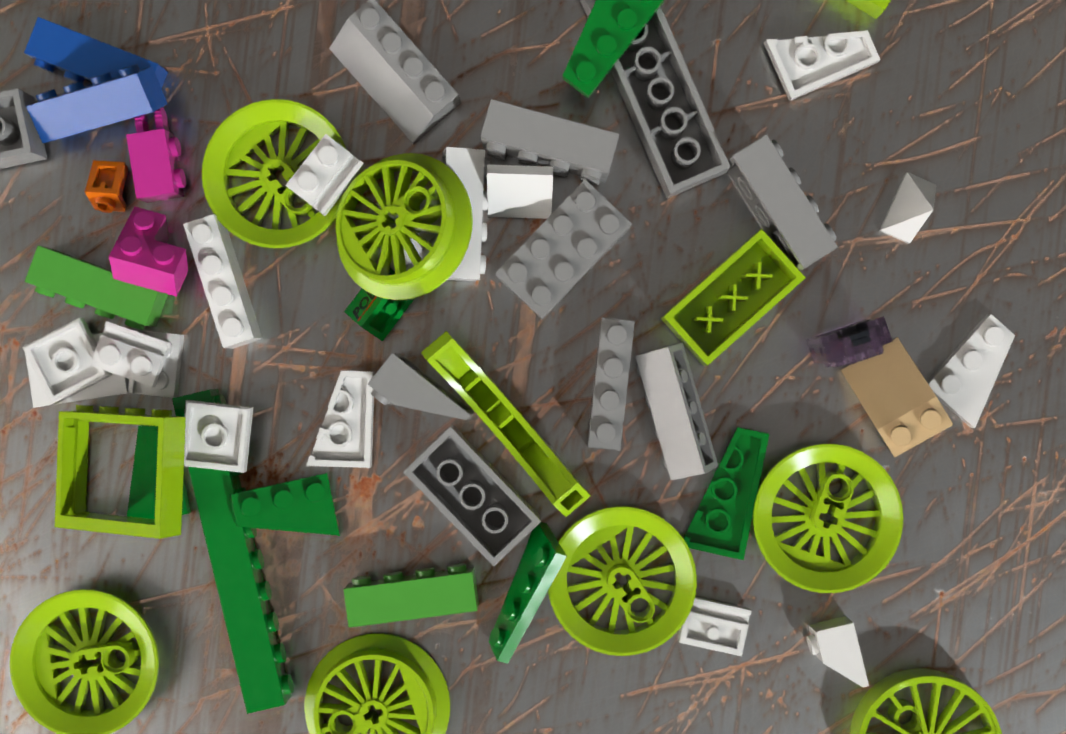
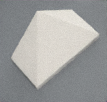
M906 172L879 231L909 244L934 210L936 184Z

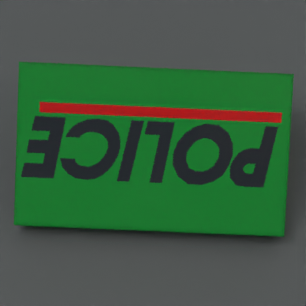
M390 268L388 275H394L395 271ZM361 288L344 312L360 327L383 341L414 299H384Z

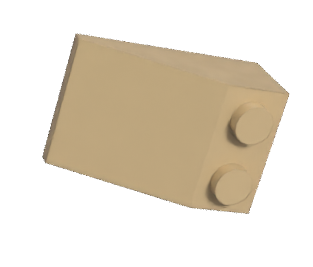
M898 337L873 350V355L868 357L865 355L840 369L894 458L954 425Z

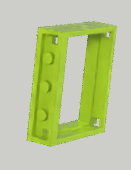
M76 405V411H59L55 528L155 539L181 535L186 417L172 416V410L152 409L151 415L145 414V408H125V413H119V407L99 406V411H94V405ZM89 422L158 426L155 519L86 512Z

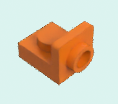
M93 160L84 192L95 210L105 213L113 211L125 212L127 205L122 197L129 170L125 162Z

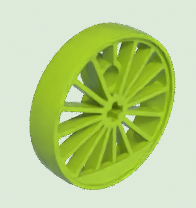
M912 668L898 671L877 682L859 702L850 726V734H876L866 732L871 718L876 717L902 734H953L980 715L983 728L959 734H1002L993 710L975 689L953 675L928 668ZM932 683L927 721L925 722L917 685ZM947 685L956 688L936 721L941 686ZM909 686L913 704L905 699L897 700L894 693ZM964 695H967L974 706L946 726ZM887 698H890L892 703L888 708L887 718L876 710ZM906 710H911V720L908 723L900 724V714Z

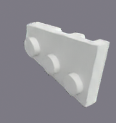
M868 30L832 33L827 36L817 37L799 36L794 39L778 40V38L766 39L764 42L789 101L880 61Z
M986 314L927 380L937 398L970 428H975L1015 337V334L992 314Z
M374 371L340 372L322 427L319 429L315 446L306 466L372 467L374 396L371 395V392L374 389L368 383L375 375Z

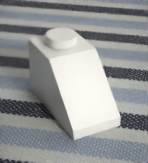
M843 616L810 624L811 635L806 636L811 654H816L823 664L861 687L869 686L854 622L848 617Z

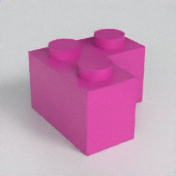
M134 206L109 254L113 279L177 297L188 273L187 255L185 248L167 244L169 234L166 215Z

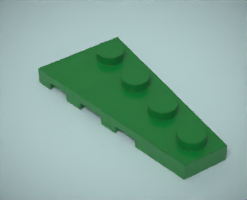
M596 0L562 79L586 98H589L665 0Z
M737 427L683 538L689 548L744 560L769 433Z
M540 522L532 530L496 624L491 631L489 644L496 660L499 662L509 663L567 557L547 523Z

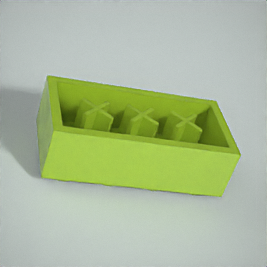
M761 229L734 251L660 319L683 342L684 346L702 366H708L806 277Z

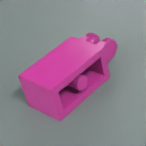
M163 107L154 111L157 130L149 131L148 118L145 114L134 118L137 133L126 134L136 199L146 203L184 197L183 188L187 185L185 173L179 167L178 156H181V145L179 139L169 131L167 114Z

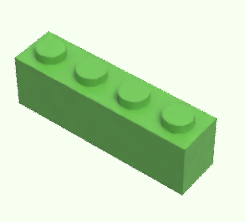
M39 245L36 248L25 279L26 283L36 286L35 292L54 298L55 293L66 297L65 303L83 309L85 304L96 308L95 314L109 319H114L115 315L126 319L125 325L139 330H144L145 326L157 327L168 294L115 280L113 279L112 270Z
M465 563L449 565L446 571L435 572L433 567L415 570L416 575L403 576L402 572H390L383 575L384 579L371 580V576L352 578V583H348L343 589L348 627L477 611L479 601L474 567L466 568Z

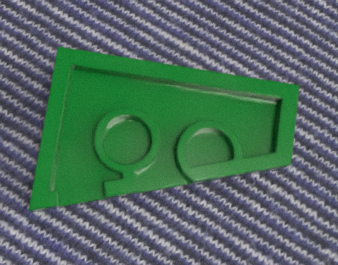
M138 426L127 516L155 519L158 426ZM183 474L182 515L191 513V507Z
M327 473L229 494L237 527L340 536Z

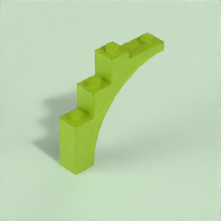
M447 331L421 352L431 366L490 428L533 479L552 505L565 517L591 496L553 448L538 434L521 411L501 391L489 374Z

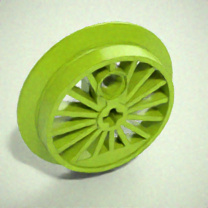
M283 99L254 102L240 108L227 117L211 137L202 164V183L205 197L213 214L217 216L218 221L241 240L266 248H288L301 245L323 233L335 221L343 194L326 216L320 212L315 214L314 211L316 209L307 202L303 207L295 208L293 200L296 194L276 180L277 176L275 173L280 170L282 176L288 182L325 134L346 149L344 141L335 127L323 115L311 107ZM289 125L300 127L287 153ZM280 131L277 155L272 137ZM309 132L319 138L297 156ZM265 143L270 158H268L266 154L260 149V147ZM255 152L264 163L262 164L249 156ZM242 162H246L260 169V171L239 170L235 168ZM229 176L257 178L258 180L230 188ZM258 189L237 207L233 199L234 196ZM265 197L251 222L243 214ZM274 201L272 229L260 227ZM284 205L287 209L292 228L281 230L282 207ZM297 215L301 217L309 216L311 219L300 225Z
M403 153L393 155L376 162L361 172L350 183L343 194L336 216L338 252L349 276L362 289L377 297L389 300L414 299L428 294L441 286L460 265L471 239L473 215L467 190L451 168L443 162L423 154ZM400 171L396 186L394 172ZM412 172H418V175L409 187ZM383 177L385 195L377 183V180ZM430 180L434 186L427 190L424 187ZM368 187L371 189L380 207L363 195ZM426 199L425 207L420 210L421 203ZM358 201H361L378 215L356 212L354 210ZM442 215L441 226L431 225ZM352 219L368 221L372 223L355 226ZM421 231L438 234V237L433 245L418 233ZM410 239H414L429 250V253L423 260ZM404 249L414 265L409 270H406ZM393 257L395 274L388 275Z
M817 444L792 452L769 471L756 495L753 510V527L761 553L768 564L782 578L808 591L840 593L853 590L871 581L891 561L902 535L903 508L899 492L892 478L872 457L862 451L844 445ZM825 463H836L835 470L825 472ZM816 464L817 470L816 490L804 468ZM845 467L855 472L851 479L843 474ZM798 471L811 500L788 480L795 472ZM839 478L842 488L837 494L832 495L829 491V484L832 480ZM863 480L869 490L852 497L854 488ZM784 484L807 507L776 497L780 487ZM873 498L874 510L847 511L849 508ZM773 503L805 514L772 516ZM820 514H830L829 521L819 519ZM875 517V524L872 530L845 519ZM803 521L774 535L772 523ZM842 527L871 537L866 546L863 547ZM804 531L792 545L781 542ZM837 533L860 552L852 560H849ZM811 538L808 549H802L806 542ZM830 539L842 562L831 559ZM820 540L822 555L816 554Z
M608 507L594 511L579 519L558 541L567 557L548 590L549 599L560 624L582 645L607 655H637L664 644L685 623L696 595L697 575L695 563L685 540L663 518L636 507ZM634 527L645 530L646 533L628 559ZM626 529L622 556L620 558L615 536ZM653 535L663 543L637 561ZM609 540L614 560L610 558L602 546ZM597 549L607 564L590 553ZM665 552H669L672 563L642 569ZM584 558L601 570L576 566L574 564ZM674 571L673 584L643 578ZM567 572L597 577L598 579L567 585ZM619 572L623 576L627 575V583L624 585L616 582L615 575ZM599 587L576 604L573 603L569 594ZM645 587L672 592L669 600L665 603L648 592ZM605 594L590 619H587L580 610ZM614 598L608 628L597 625L596 622L611 599ZM643 598L648 601V605L644 611L635 612L631 609L632 602L635 599ZM619 605L624 609L628 629L625 630L615 629ZM656 605L662 610L656 617L652 619ZM633 621H635V622H637V623H644V622H647V623H645V624H643V625H641V626H639V627H635Z
M91 589L63 592L39 604L20 625L14 637L10 653V676L20 703L34 720L57 734H110L123 728L145 708L155 689L159 671L156 641L144 618L135 608L121 598L103 591ZM78 608L81 629L69 610ZM90 608L98 609L94 630L92 628ZM109 612L117 618L102 637ZM58 618L61 619L70 636L53 624ZM123 622L130 628L131 632L116 641H110ZM54 639L65 647L54 645ZM116 649L125 654V662L117 658ZM56 656L68 659L57 660ZM141 656V666L134 665ZM99 657H101V660L97 661V662L94 663V664H93L92 661H87V660H95V659H98ZM69 667L67 671L59 675L58 668ZM121 673L139 676L137 684H134ZM73 674L74 677L62 692L60 682ZM81 680L76 703L73 706L66 702V699ZM113 683L130 694L125 702ZM89 688L91 690L93 710L84 709ZM102 689L113 705L112 708L105 709Z
M363 634L338 644L318 663L306 689L304 701L305 720L309 734H329V731L331 734H367L369 730L370 734H400L398 730L406 734H445L450 717V695L447 682L439 666L420 646L392 634ZM363 660H375L373 690ZM382 660L394 663L395 665L383 689L380 690ZM355 664L363 690L344 669L346 666ZM400 670L404 682L388 694ZM337 675L353 695L330 684L329 681L333 676ZM407 690L408 696L394 700ZM324 693L343 702L340 704L323 703ZM372 705H374L376 710H382L380 715L375 710L369 712ZM408 705H412L413 710L399 709ZM323 713H332L328 723H324ZM338 715H348L352 719L353 724L349 726L341 724L338 720ZM402 719L417 720L419 728L403 721Z

